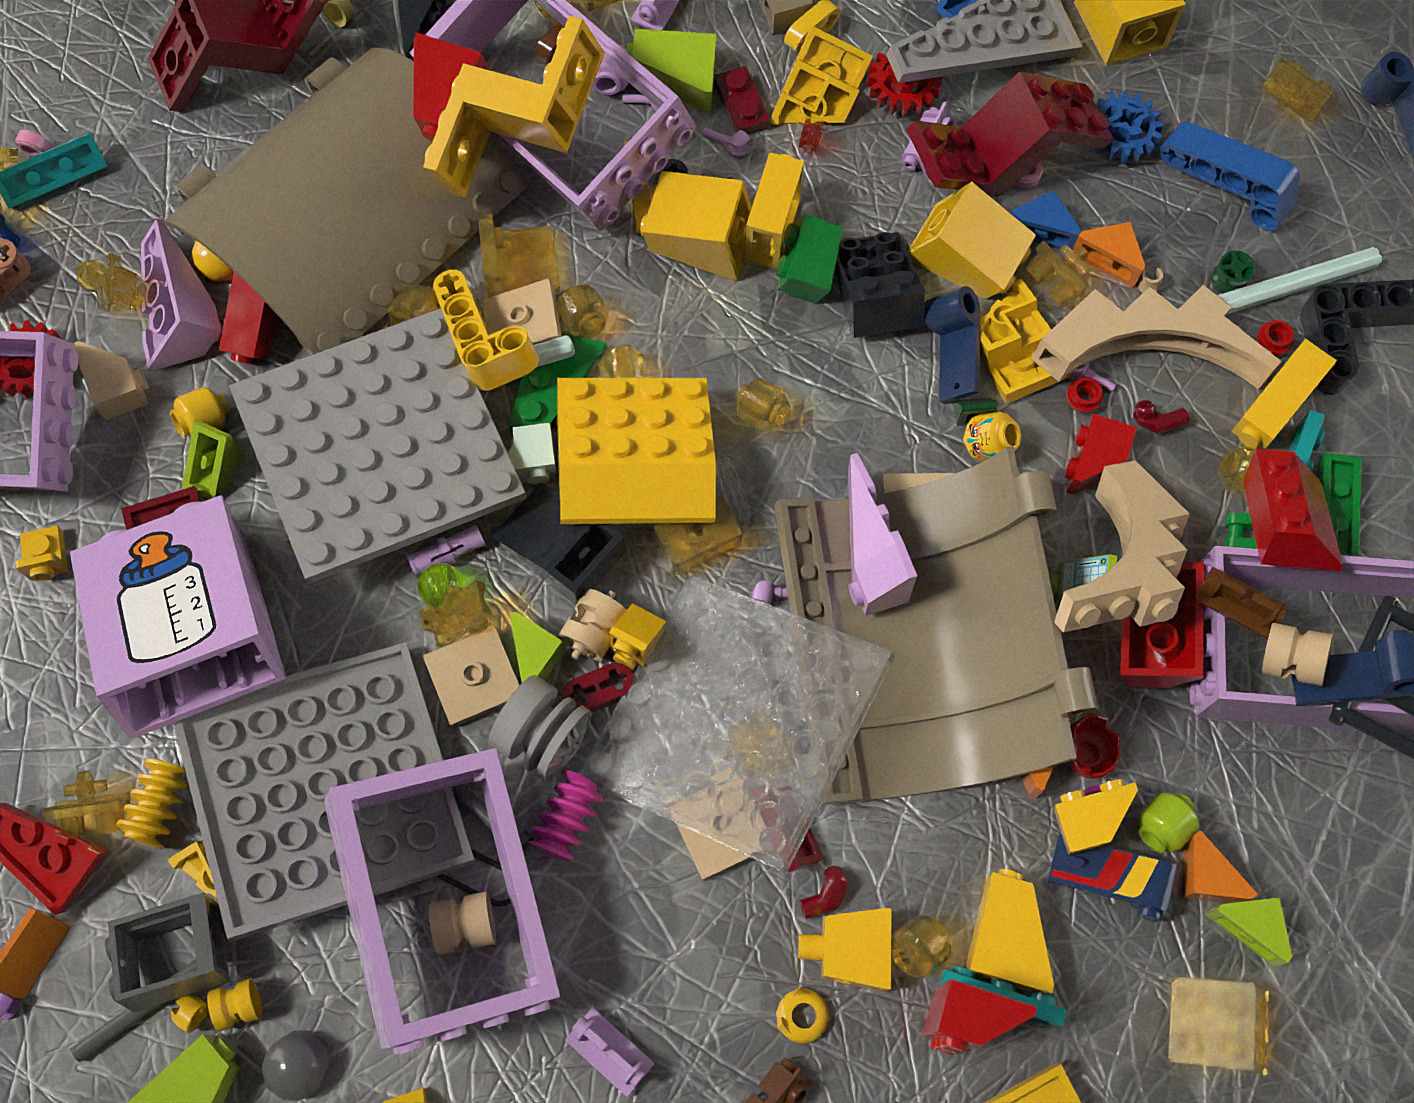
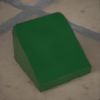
M991 398L955 400L953 408L956 425H967L971 418L979 414L997 412L998 402Z

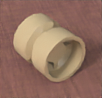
M1272 623L1263 661L1262 674L1284 679L1290 674H1295L1298 682L1322 687L1333 635L1312 630L1301 635L1297 627Z
M487 891L464 895L462 902L458 904L453 898L429 903L431 935L438 956L461 952L464 944H469L473 949L496 945L495 921L491 900Z

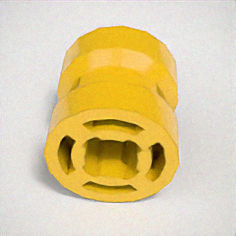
M251 978L239 981L234 989L227 990L224 987H220L208 992L209 1014L214 1028L218 1032L232 1028L240 1020L250 1023L262 1018V1004L259 991L254 980Z

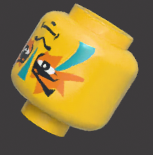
M1002 412L979 414L971 418L964 433L965 447L969 454L979 462L989 459L1006 447H1014V452H1016L1021 442L1019 425L1011 416Z

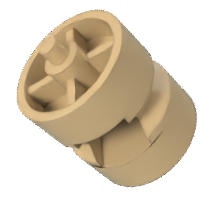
M587 588L583 592L575 606L577 616L569 617L558 635L563 643L574 650L571 655L572 658L578 660L580 655H583L592 660H603L610 648L609 632L626 611V608L613 599L616 595L613 591L609 590L608 594L605 595L594 589Z

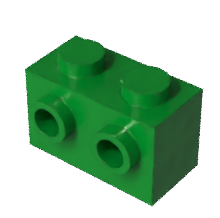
M805 213L794 224L790 223L784 233L785 255L781 257L776 269V276L780 277L777 290L815 304L829 293L843 227Z

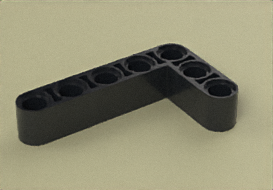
M1414 279L1320 285L1314 290L1300 310L1304 338L1337 360L1316 386L1320 392L1328 395L1338 394L1357 375L1359 360L1352 328L1414 325ZM1332 369L1337 371L1340 374V376L1335 374L1332 371Z

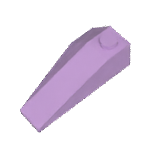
M156 218L141 242V280L148 283L146 299L142 301V313L149 314V330L145 329L142 332V343L148 369L153 371L204 356L212 344L219 340L222 333V324L219 321L214 302L163 220Z
M859 454L850 455L848 466L852 583L848 584L854 605H861L864 615L867 616L908 603L917 574L898 530L890 531L889 512L885 505L876 506L874 502L877 500L875 486Z

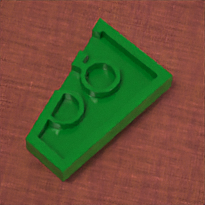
M561 333L562 336L567 335L571 338L575 354L572 357L536 367L532 372L522 377L508 425L510 431H513V427L550 423L552 430L557 423V378H588L593 365L607 351V343Z

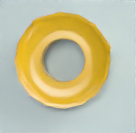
M802 987L787 993L779 1002L776 1011L777 1028L790 1041L799 1044L812 1043L819 1039L827 1030L830 1020L829 1008L825 1000L817 992ZM800 1003L810 1005L815 1011V1021L809 1028H800L792 1020L793 1009Z

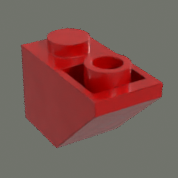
M1094 413L1087 426L1081 424L1074 441V445L1079 447L1077 457H1070L1064 474V478L1070 479L1066 493L1074 495L1099 483L1105 466L1126 462L1137 427Z

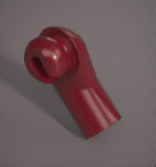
M1149 400L1138 402L1133 413L1134 420L1139 426L1156 434H1164L1190 423L1189 414L1186 409L1179 408L1162 414L1156 411V406Z
M836 865L828 867L823 873L825 882L821 892L799 900L805 920L837 910L841 906L849 889V877L843 868Z

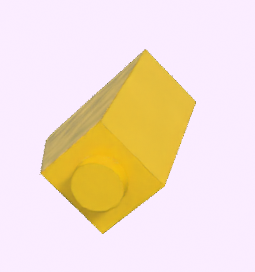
M1305 338L1231 432L1237 435L1239 440L1247 447L1266 449L1337 360Z
M999 869L998 873L992 872L986 877L965 968L975 972L976 976L990 981L998 979L1015 985L1017 989L1050 995L1053 993L1054 982L1033 883L1022 881L1023 875L1012 870Z

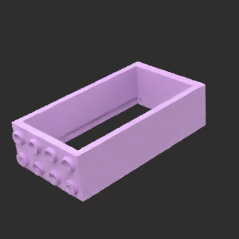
M456 0L426 35L482 52L528 0ZM534 0L564 27L569 15L582 18L605 51L603 61L659 108L581 194L572 188L522 141L491 132L601 232L618 218L620 210L630 199L636 198L642 192L644 184L652 175L661 171L666 166L669 157L674 151L690 140L697 126L680 98L569 2L566 0ZM413 48L409 53H410L411 56L414 58V48Z
M1214 546L1200 561L1205 563V579L1213 566L1249 586L1414 598V561L1341 555L1343 563L1341 571L1261 565L1257 549ZM1204 606V678L1193 681L1189 691L1190 703L1195 705V717L1357 730L1345 723L1342 726H1338L1329 722L1328 718L1334 703L1296 707L1295 697L1226 691L1225 616ZM1354 701L1352 709L1400 734L1414 735V716L1391 704Z

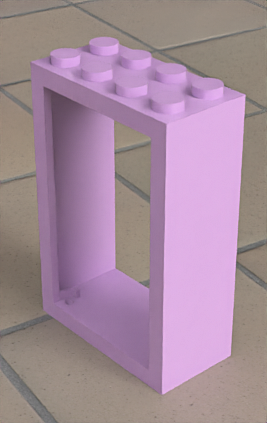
M0 331V356L35 357L30 475L0 474V489L68 492V484L73 479L70 446L73 445L75 440V429L71 424L72 409L77 401L76 390L73 387V372L78 367V353L75 350V344L44 332Z
M489 749L331 787L326 795L324 804L381 1049L392 1047L394 1055L425 1047L424 1037L434 1035L436 1042L445 1041L467 1034L465 1025L474 1022L478 1030L508 1022L507 1013L516 1010L517 1017H522L550 1009L548 1000L558 998L560 994L497 749ZM480 781L529 979H525L526 989L410 1023L408 1014L401 1015L354 812L363 808L452 786Z

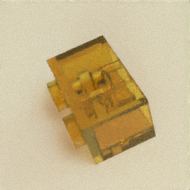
M722 495L716 498L715 523H658L653 526L654 539L674 577L742 546V532ZM695 529L697 533H703V536L697 537L695 533H690V530Z

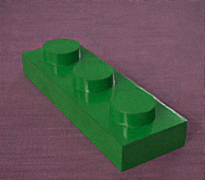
M1324 452L1319 457L1318 479L1323 487L1330 518L1339 519L1337 537L1339 552L1343 556L1359 557L1362 457Z

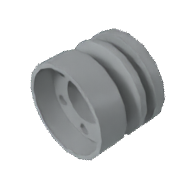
M533 675L528 677L516 689L502 708L489 734L488 744L511 760L518 757L527 748L522 766L529 772L537 767L536 776L544 782H548L571 760L578 750L590 723L592 712L583 705L574 710L576 703L570 697L564 699L553 708L558 694L557 689L538 676Z

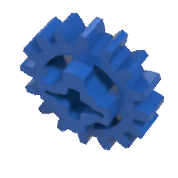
M1123 91L1120 98H1117L1113 92L1109 93L1106 101L1099 98L1096 106L1099 112L1105 117L1108 116V129L1114 140L1105 148H1097L1095 153L1098 155L1104 151L1109 153L1108 161L1110 162L1115 156L1120 157L1122 164H1126L1128 157H1132L1136 163L1140 162L1143 154L1149 157L1162 137L1160 133L1164 123L1158 121L1161 115L1160 110L1151 111L1150 108L1153 102L1149 100L1143 104L1140 102L1141 94L1139 93L1133 99L1129 98L1127 91ZM1142 131H1146V136L1141 139Z

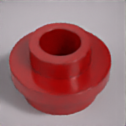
M1274 320L1261 326L1257 332L1256 339L1261 346L1268 349L1274 356H1281L1292 348L1294 332L1288 323ZM1270 336L1277 338L1279 343L1273 341Z
M1090 377L1074 380L1066 392L1068 404L1072 409L1080 413L1096 411L1104 398L1101 385ZM1078 394H1087L1090 400H1083Z

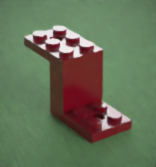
M178 0L148 56L149 63L169 111L182 112L189 99L192 98L200 79L206 73L208 65L283 75L327 1Z
M1020 71L962 127L915 120L906 129L934 188L959 190L973 182L985 193L998 195L1006 193L1061 142L1105 148L1114 140L1108 129L1109 122L1099 112L1093 101L1094 94L1086 84Z

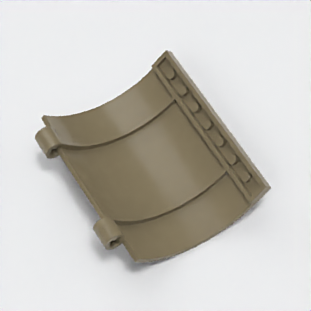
M371 48L347 69L333 57L326 60L304 79L312 95L215 175L207 166L200 164L177 183L174 189L185 203L163 221L168 227L175 228L202 244L241 277L298 337L297 340L310 355L360 338L530 185L491 132L465 198L453 195L423 167L426 150L433 142L422 136L421 130L413 118L414 61L388 49Z
M1006 447L989 459L948 477L903 490L877 494V500L874 502L876 506L884 504L889 512L890 531L898 530L917 578L908 603L867 616L864 615L861 605H854L848 584L852 583L849 499L815 501L814 498L779 499L774 503L821 805L890 799L957 789L1011 778L1077 759L1069 717L1090 714L1099 709L1090 668L1078 667L1068 669L1060 628L1054 623L1057 612L1038 520L1051 517L1057 513L1048 471H1030L1019 475L1014 447Z

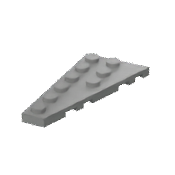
M978 0L961 9L959 14L950 19L945 17L939 20L936 26L926 31L920 30L891 45L886 56L898 83L1073 57L1079 54L1083 46L1060 0Z

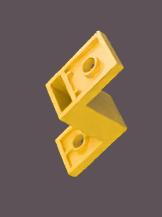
M569 15L565 27L560 30L557 36V48L554 56L544 70L542 85L463 63L459 76L453 81L452 94L447 107L439 117L438 130L433 143L426 150L423 166L450 193L463 198L466 197L490 132L564 153L568 152L605 55V51L582 18Z

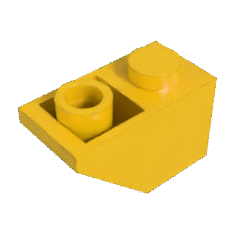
M632 603L609 632L610 653L614 654L613 659L631 670L635 666L645 670L666 633L667 621Z
M1117 779L1099 785L1101 792L1085 796L1084 790H1077L1060 796L1062 803L1055 804L1054 811L1068 855L1104 846L1111 842L1138 791L1135 782L1125 785L1123 779Z

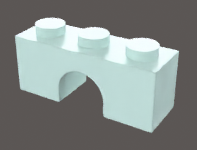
M550 423L513 427L514 443L508 452V456L520 482L538 485L540 482L544 484L550 479L558 478Z

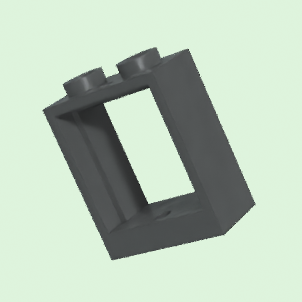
M205 892L108 922L109 937L105 940V949L109 960L112 962L113 977L109 979V991L115 1002L132 1012L230 982L220 907ZM192 923L197 970L141 987L136 940Z

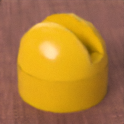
M192 995L183 996L176 1001L180 1008H172L170 1013L174 1024L189 1034L205 1018L208 1012V1003Z

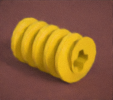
M145 759L143 765L152 774L138 775L137 780L145 789L131 790L130 795L138 804H126L123 810L132 819L118 820L116 826L125 833V835L121 836L162 850L164 846L155 839V836L169 835L170 830L161 822L163 819H176L177 815L168 806L169 804L183 803L184 800L175 793V790L189 789V784L181 778L182 774H186L185 768L160 759Z

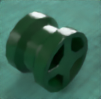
M1233 250L1225 253L1212 272L1211 282L1213 287L1222 294L1246 287L1247 282L1255 272L1253 259L1242 251ZM1226 272H1229V273H1230L1231 275H1233L1235 278L1229 276Z

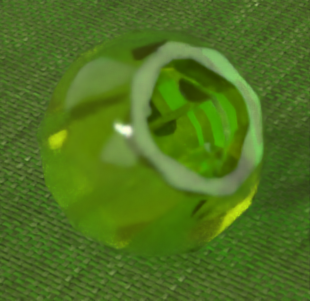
M436 563L428 566L417 580V594L424 605L433 610H443L458 604L465 593L464 577L459 569L448 563Z

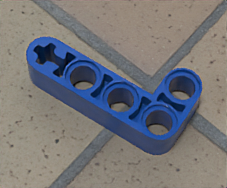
M1182 122L1159 148L1160 158L1171 168L1251 200L1250 218L1255 225L1263 230H1276L1298 202L1300 174L1292 163L1190 122Z

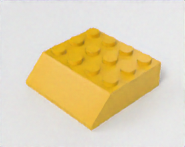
M557 378L561 524L715 523L716 461L707 378Z

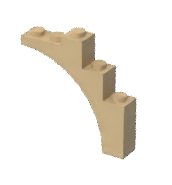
M1204 285L1179 309L1149 287L1125 311H1122L1111 299L1094 289L1041 339L1031 358L1060 382L1078 367L1101 356L1126 350L1156 349L1181 352L1215 363L1237 374L1257 389L1268 380L1282 362L1268 349L1247 335L1239 326L1227 319L1225 316L1232 307Z
M1135 460L1105 466L1095 497L1109 513L1119 532L1123 551L1122 558L1110 571L1090 583L1064 591L1054 621L1063 633L1124 619L1129 616L1140 627L1172 619L1177 612L1178 604L1185 588L1177 580V576L1180 573L1181 565L1187 549L1180 543V539L1183 536L1190 513Z

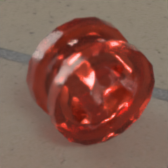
M806 118L799 141V149L804 150V148L809 147L812 153L817 152L824 122L819 121L818 124H813L811 119Z

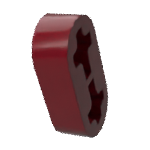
M621 663L605 665L567 682L563 688L562 698L563 700L568 697L573 699L575 697L574 690L581 688L583 693L596 689L597 692L586 697L587 703L583 705L592 713L630 696L634 687L632 672ZM617 674L619 678L626 677V680L622 682L623 689L616 691L614 686L600 689V687L610 683V675ZM575 701L576 705L574 710L580 707L577 701Z

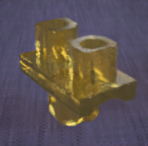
M1283 57L1277 62L1273 71L1261 86V89L1279 101L1277 108L1284 111L1288 107L1309 123L1315 120L1333 94L1331 86L1322 80L1315 81L1304 73L1303 66L1294 60L1288 62Z
M1042 241L1036 247L1037 256L1025 268L1026 273L1038 285L1052 273L1059 279V282L1047 293L1060 309L1073 302L1076 298L1079 302H1082L1089 295L1086 292L1088 287L1073 271L1076 270L1082 277L1090 272L1091 269L1084 263L1089 252L1084 247L1073 252L1066 244L1059 250V253L1066 259L1063 261L1045 241Z
M109 252L107 256L108 268L105 264L96 260H88L79 265L76 271L77 283L86 291L96 292L98 308L109 312L112 304L131 311L139 294V288L136 287L138 274L122 268L120 256Z
M474 580L465 588L455 585L446 592L444 597L445 603L437 607L429 604L421 610L422 628L424 631L434 633L437 647L442 648L452 644L467 632L478 634L487 629L488 617L491 616V611L484 599L485 582Z
M90 770L79 771L76 775L75 783L66 784L63 787L65 797L76 795L77 799L58 801L54 806L45 807V820L54 819L55 826L77 836H82L86 834L83 815L95 814L98 834L117 832L121 830L116 826L118 820H124L123 808L126 804H131L130 792L95 796L97 792L107 791L106 779L94 781Z

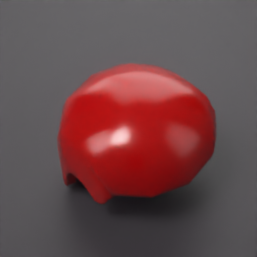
M1088 714L1073 722L1070 726L1077 759L1068 761L1067 764L1079 776L1088 779L1101 778L1115 770L1121 757L1120 735L1114 733L1108 727L1107 722L1109 719L1105 716Z

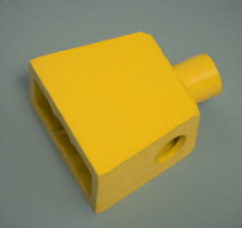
M891 908L825 916L822 920V935L798 934V959L821 960V979L878 992H888L891 990Z

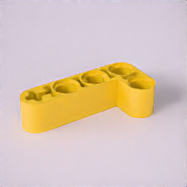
M447 270L436 277L433 283L436 296L460 359L478 389L488 391L532 372L537 367L539 356L525 328L510 326L490 335L477 301L462 272Z

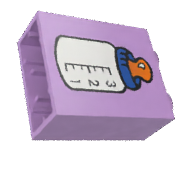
M221 495L204 502L184 504L172 514L129 530L112 531L104 535L97 542L70 551L96 697L130 739L286 679L249 543Z

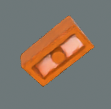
M34 908L28 909L0 952V992L19 999L25 998L69 931V926L47 912Z

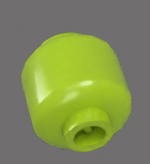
M1168 792L1157 794L1138 816L1139 836L1154 851L1164 853L1165 851L1178 852L1200 827L1199 818L1195 812V804L1183 794L1175 795Z

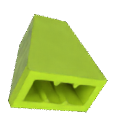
M635 29L633 43H627L629 54L663 84L668 85L681 101L704 112H712L717 34Z
M202 1034L127 1103H224L240 1069V1066L233 1059L237 1052L223 1036L220 1035L216 1038L212 1035Z

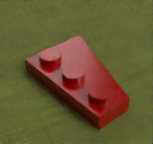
M0 803V862L54 915L66 912L109 850L8 803Z

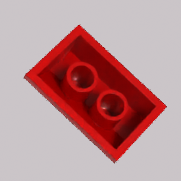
M1255 449L1244 477L1243 485L1261 565L1341 571L1343 563L1320 480L1293 451Z
M1204 562L1182 563L1177 580L1185 588L1179 601L1177 612L1172 619L1141 627L1131 616L1122 619L1120 676L1127 688H1170L1204 678V605L1195 601L1205 581Z
M951 979L933 989L921 1038L931 1041L930 1049L954 1056V1053H967V1049L981 1046L1034 1017L1037 1007Z

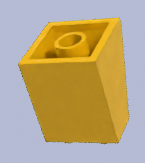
M1074 0V4L1106 66L1167 48L1186 6L1184 0Z
M661 171L657 185H653L651 189V205L648 214L643 216L640 226L641 235L644 236L649 250L718 276L738 281L745 258L746 224L752 209L743 180Z
M971 182L936 203L907 253L912 263L960 287L968 286L976 295L987 299L997 293H1005L1015 281L1013 274L1017 267L1023 264L1031 253L1029 246L1036 234Z

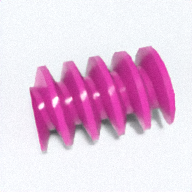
M563 769L561 775L568 783H556L554 786L555 792L561 798L549 797L546 803L553 812H541L539 815V819L546 827L534 826L531 830L539 842L526 841L525 843L555 859L573 861L575 857L566 848L568 845L581 846L582 842L574 833L575 831L588 832L589 827L581 819L583 816L596 817L597 813L589 806V803H603L604 799L596 791L598 788L597 784L582 775Z

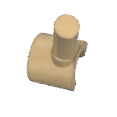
M1157 268L1154 280L1146 277V271L1143 269L1138 281V289L1143 293L1151 287L1157 292L1163 279L1162 270Z

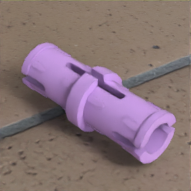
M474 524L472 527L446 539L444 536L437 538V543L406 557L417 578L445 563H448L450 566L456 563V558L486 545L477 525Z

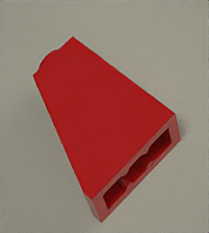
M416 33L414 37L413 118L420 128L422 136L433 142L438 130L439 117L447 107L452 94L453 81L459 76L463 63L489 70L482 53Z
M235 272L233 274L219 350L232 353L230 360L253 364L254 358H268L282 319Z

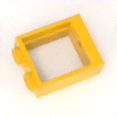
M769 152L746 224L745 262L777 269L786 248L784 233L790 223L793 224L801 199L804 170L803 160L796 159L788 154L779 155Z

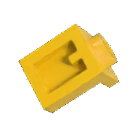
M58 525L19 533L22 559L15 562L16 569L25 577L33 581H47L53 579L55 574L68 572L63 530Z

